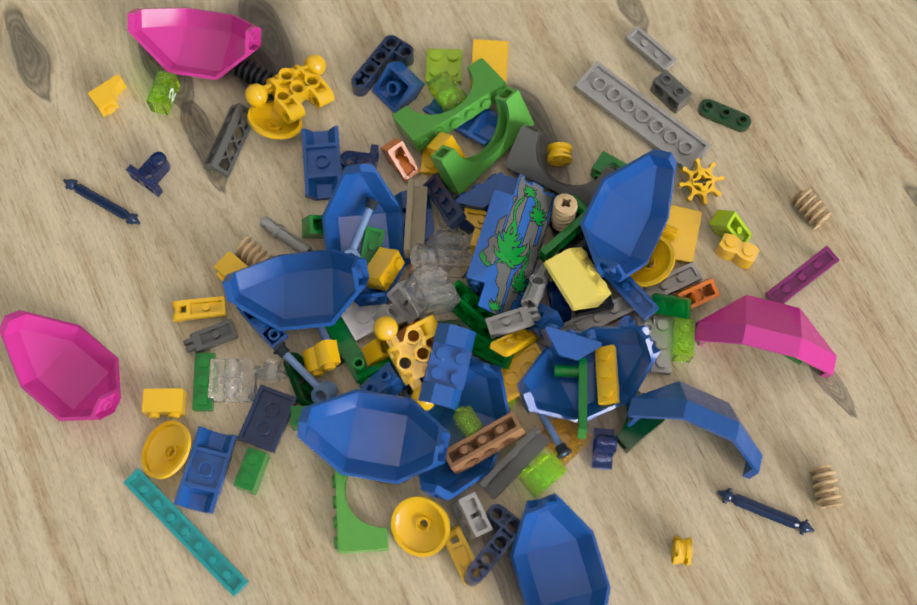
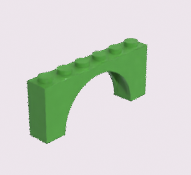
M483 58L467 67L473 84L467 98L457 107L444 113L427 115L415 112L408 106H405L392 114L396 127L417 152L426 148L440 132L448 134L496 103L494 97L507 85Z
M505 87L494 97L498 111L497 126L492 139L481 152L472 157L462 158L454 148L442 145L430 156L450 191L457 194L464 192L469 185L477 180L486 169L490 168L514 144L522 125H534L518 89Z
M335 470V476H332V488H336V496L332 497L333 508L337 509V516H333L334 529H337L338 537H334V548L338 549L339 554L389 551L388 529L368 525L352 513L346 499V483L349 476L341 475Z

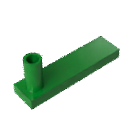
M575 195L572 196L577 201V213L580 216L540 250L539 259L543 262L553 257L582 231L580 222L588 206Z
M340 316L333 326H325L331 339L337 340L339 353L345 359V364L358 384L355 375L370 368V366H367L363 353Z
M587 358L579 359L578 366L555 365L554 377L578 378L577 439H586Z

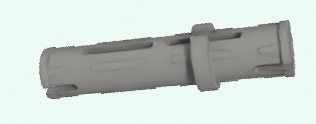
M267 216L261 220L260 226L269 231L274 238L282 240L297 252L311 251V246L284 229L282 224L275 223Z

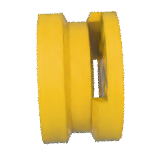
M566 142L549 144L547 146V163L552 166L571 164L573 160L571 156L573 151L572 145Z
M674 535L671 545V563L674 565L682 563L685 566H689L692 558V538L687 537L685 540V538Z

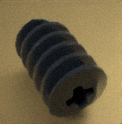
M249 58L241 61L234 70V76L239 77V79L244 80L250 85L257 83L263 86L266 84L267 79L274 76L273 72L268 73L266 68L262 70L260 64L256 66V62H251Z

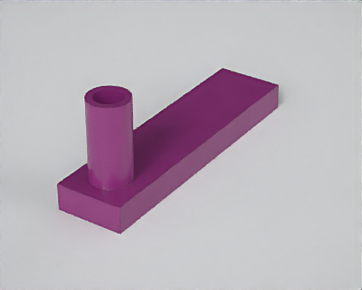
M825 246L766 292L765 295L770 301L785 304L840 260L828 246Z

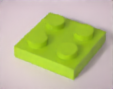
M427 49L426 84H441L442 82L445 84H461L462 49Z

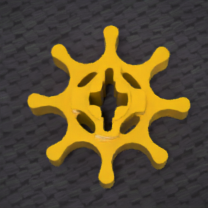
M697 158L693 161L695 165L694 171L688 170L687 167L680 169V172L687 176L686 183L681 182L677 184V188L687 187L690 194L685 199L687 202L691 201L694 195H698L701 198V205H706L708 203L707 193H712L715 197L721 195V192L715 189L714 184L716 181L724 180L725 177L713 176L712 168L716 165L715 162L710 163L708 168L704 169L700 165V159ZM697 180L707 181V182L704 183V184L699 183V182H698V183H695Z

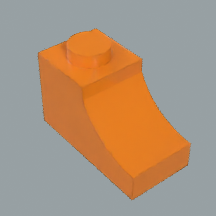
M394 138L380 148L388 163L394 167L403 181L406 182L420 172L402 140Z

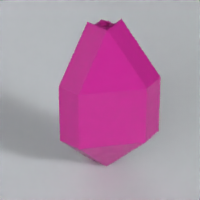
M188 7L133 9L127 13L128 32L168 73L218 80L261 45V28L234 14Z
M745 295L695 324L697 328L694 340L699 341L698 346H703L706 342L746 345L797 358L821 370L820 376L828 378L834 373L836 354L798 307Z
M22 310L4 316L0 326V334L20 387L58 421L101 420L116 411L121 399L119 358L83 327Z

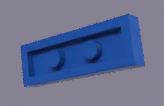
M628 276L621 282L607 279L644 321L659 310L655 302L631 276Z

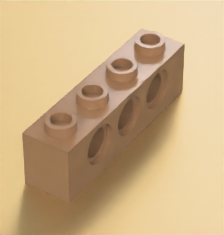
M512 411L449 447L446 460L451 469L458 475L525 437L527 434Z

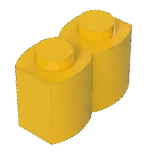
M729 233L723 235L715 250V254L723 260L732 261L742 269H749L759 252L755 245L749 242H742L737 236Z
M337 340L320 341L314 347L302 352L305 369L314 378L322 377L325 372L335 370L336 366L341 363Z

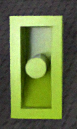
M717 210L709 223L711 228L721 238L725 233L737 236L742 242H749L753 235L736 211Z

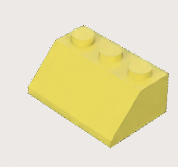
M582 247L569 248L543 263L572 311L596 308L611 294L607 283L601 278L598 270L589 259L587 252Z

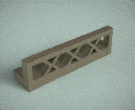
M408 179L404 256L405 258L424 259L428 187L414 186V179Z

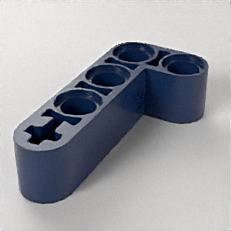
M395 35L386 36L352 77L353 93L358 97L365 96L376 84L389 62L401 61L406 67L411 66L414 63L413 47Z
M493 504L485 513L492 529L496 533L465 570L463 580L468 586H477L515 540L521 521L501 504ZM491 512H496L499 515V519L493 518ZM507 525H512L515 532H510ZM495 540H500L503 548L497 547ZM482 556H489L491 563L484 562ZM477 568H479V573L476 575L475 578H473L471 575Z

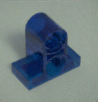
M371 144L370 153L357 151L343 152L340 156L343 171L346 166L365 163L373 164L377 170L380 155L379 145ZM348 160L353 161V162L350 163V164H346V163H345V162L348 161Z
M155 152L139 170L130 164L126 171L133 180L159 197L163 191L158 183L169 172L171 165L164 153Z
M554 281L548 282L546 288L550 308L559 313L563 323L571 320L569 304Z
M594 428L592 468L612 470L613 457L617 450V435H614V429Z

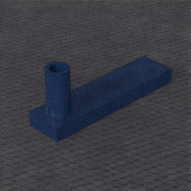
M435 173L423 184L424 187H428V195L448 227L452 230L459 227L466 234H471L475 226L466 219L465 213L442 178Z

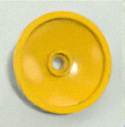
M266 101L265 104L258 107L251 106L248 110L247 120L249 125L258 134L266 138L285 140L296 136L301 131L302 118L287 124L273 109L274 101Z
M660 236L648 264L630 275L640 287L656 285L671 273L676 259L671 243Z
M171 420L160 424L150 433L141 453V465L147 475L155 479H164L176 473L183 466L191 448V435L188 428L178 421Z
M413 496L405 499L395 508L391 518V531L395 541L405 552L417 557H429L438 553L446 545L450 535V522L443 507L435 500L425 496ZM423 520H426L428 525H424Z

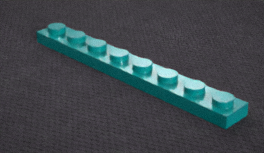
M139 468L123 482L233 597L249 583L238 569Z

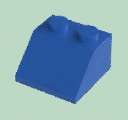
M401 61L389 62L373 87L372 92L395 113L415 100L425 84Z

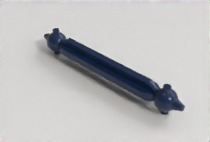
M76 179L63 180L66 184V189L74 190L77 194L119 218L126 219L127 224L141 223L138 220V214L129 213L128 210L84 185L77 184L78 181Z
M731 488L717 492L723 499L724 504L731 501L735 506L792 529L798 528L801 535L815 531L809 523L810 520L800 521L795 516L743 495H733Z

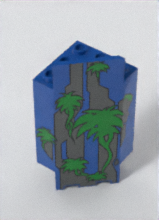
M522 174L519 175L518 179L501 175L498 188L493 192L466 276L468 287L475 294L481 296L478 306L495 315L522 307L521 300L529 284V278L536 268L540 250L542 249L550 223L554 199L557 196L552 192L543 191L544 188L533 181H525V176Z

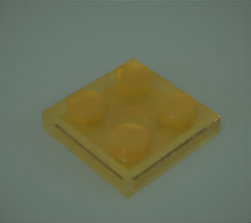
M556 418L551 424L561 441L568 448H571L572 452L568 456L558 459V454L555 450L556 446L546 429L542 433L551 441L546 449L565 467L593 438L586 433V439H577L578 423Z

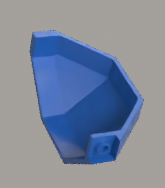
M653 149L602 178L580 222V226L595 267L603 278L621 282L648 264L669 220L677 165L672 152Z
M373 164L346 166L322 214L325 249L341 251L351 245L366 209V197L380 202L376 210H373L367 226L385 230L382 248L398 250L405 262L387 291L371 289L366 285L354 300L359 307L387 304L389 298L386 294L397 284L407 264V258L404 256L405 230L403 209ZM364 234L356 250L358 251L359 255L361 251Z
M334 249L277 255L227 274L222 283L227 301L274 329L286 331L333 326L365 288L369 280L366 259Z
M593 326L578 333L582 337H585V335L596 337V341L602 342L601 347L614 344L617 352L620 403L604 406L598 404L595 350L582 357L587 358V421L626 404L636 395L661 352L654 345L648 326ZM549 347L544 348L517 383L521 400L527 409L532 412L578 423V378L554 377V366H578L579 360L571 361L554 356Z
M473 356L470 360L458 410L455 411L435 404L432 409L427 411L450 432L448 448L510 413L501 366L490 365ZM500 451L458 475L455 474L446 460L444 464L418 475L421 490L435 498L450 500L487 476L494 468Z
M677 381L633 397L625 404V406L629 407L626 416L629 418L627 426L631 427L640 418L684 420L732 441L746 460L743 477L750 479L759 473L763 455L730 403L681 381Z
M355 389L303 407L298 422L297 437L341 475L399 484L446 462L450 432L412 398Z
M556 493L541 499L528 500L510 553L524 605H608L611 587L593 530Z

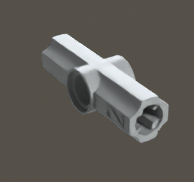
M544 262L537 264L534 273L530 276L529 284L521 300L522 306L538 308L541 298L544 297L546 286L551 277L543 264Z

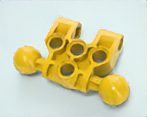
M318 54L309 55L305 59L303 66L297 64L292 68H282L277 75L267 79L265 85L251 84L245 91L247 103L255 107L265 104L268 95L272 94L274 96L273 109L287 124H291L306 115L305 109L301 104L304 100H309L319 109L334 101L335 97L333 91L320 77L326 69V62Z
M434 314L407 327L401 343L396 336L398 333L396 320L390 316H381L373 324L374 334L378 339L387 342L390 348L386 350L405 386L409 384L413 391L411 398L424 410L432 409L435 404L418 401L422 387L420 378L424 379L431 351L430 347L426 345V341L434 337L438 323ZM411 331L416 332L418 335V340L415 342L410 341L407 337ZM419 349L427 351L426 359H420L417 356ZM400 359H408L410 362L409 368H401L399 365Z

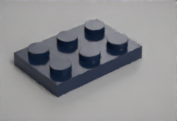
M261 384L237 439L275 454L291 417V406L296 405L297 398Z

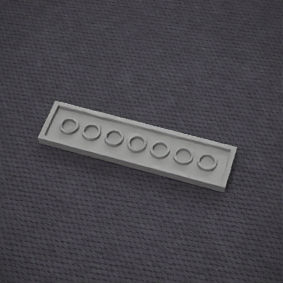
M598 61L574 85L576 91L654 149L672 152L677 166L680 168L687 167L691 171L695 167L693 161L697 158L701 160L712 146Z

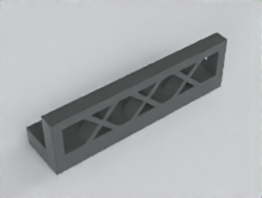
M241 103L231 105L202 168L207 171L215 170L225 177L230 176L251 129L249 123L243 124L241 118L243 112L248 114L249 109ZM240 127L242 136L236 139L234 131ZM229 143H233L235 148L234 153L229 155L227 150ZM226 158L228 164L226 170L219 167L221 159Z
M535 425L479 484L496 499L551 441Z

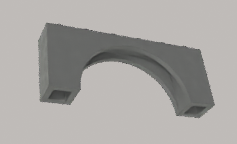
M528 124L522 125L504 166L513 174L518 175L519 173L524 175L525 180L529 182L533 181L541 184L545 190L551 191L552 189L558 192L557 195H575L585 205L589 206L602 178L618 169L609 164L605 167L602 174L592 182L582 185L563 183L554 178L543 165L539 151L542 131Z

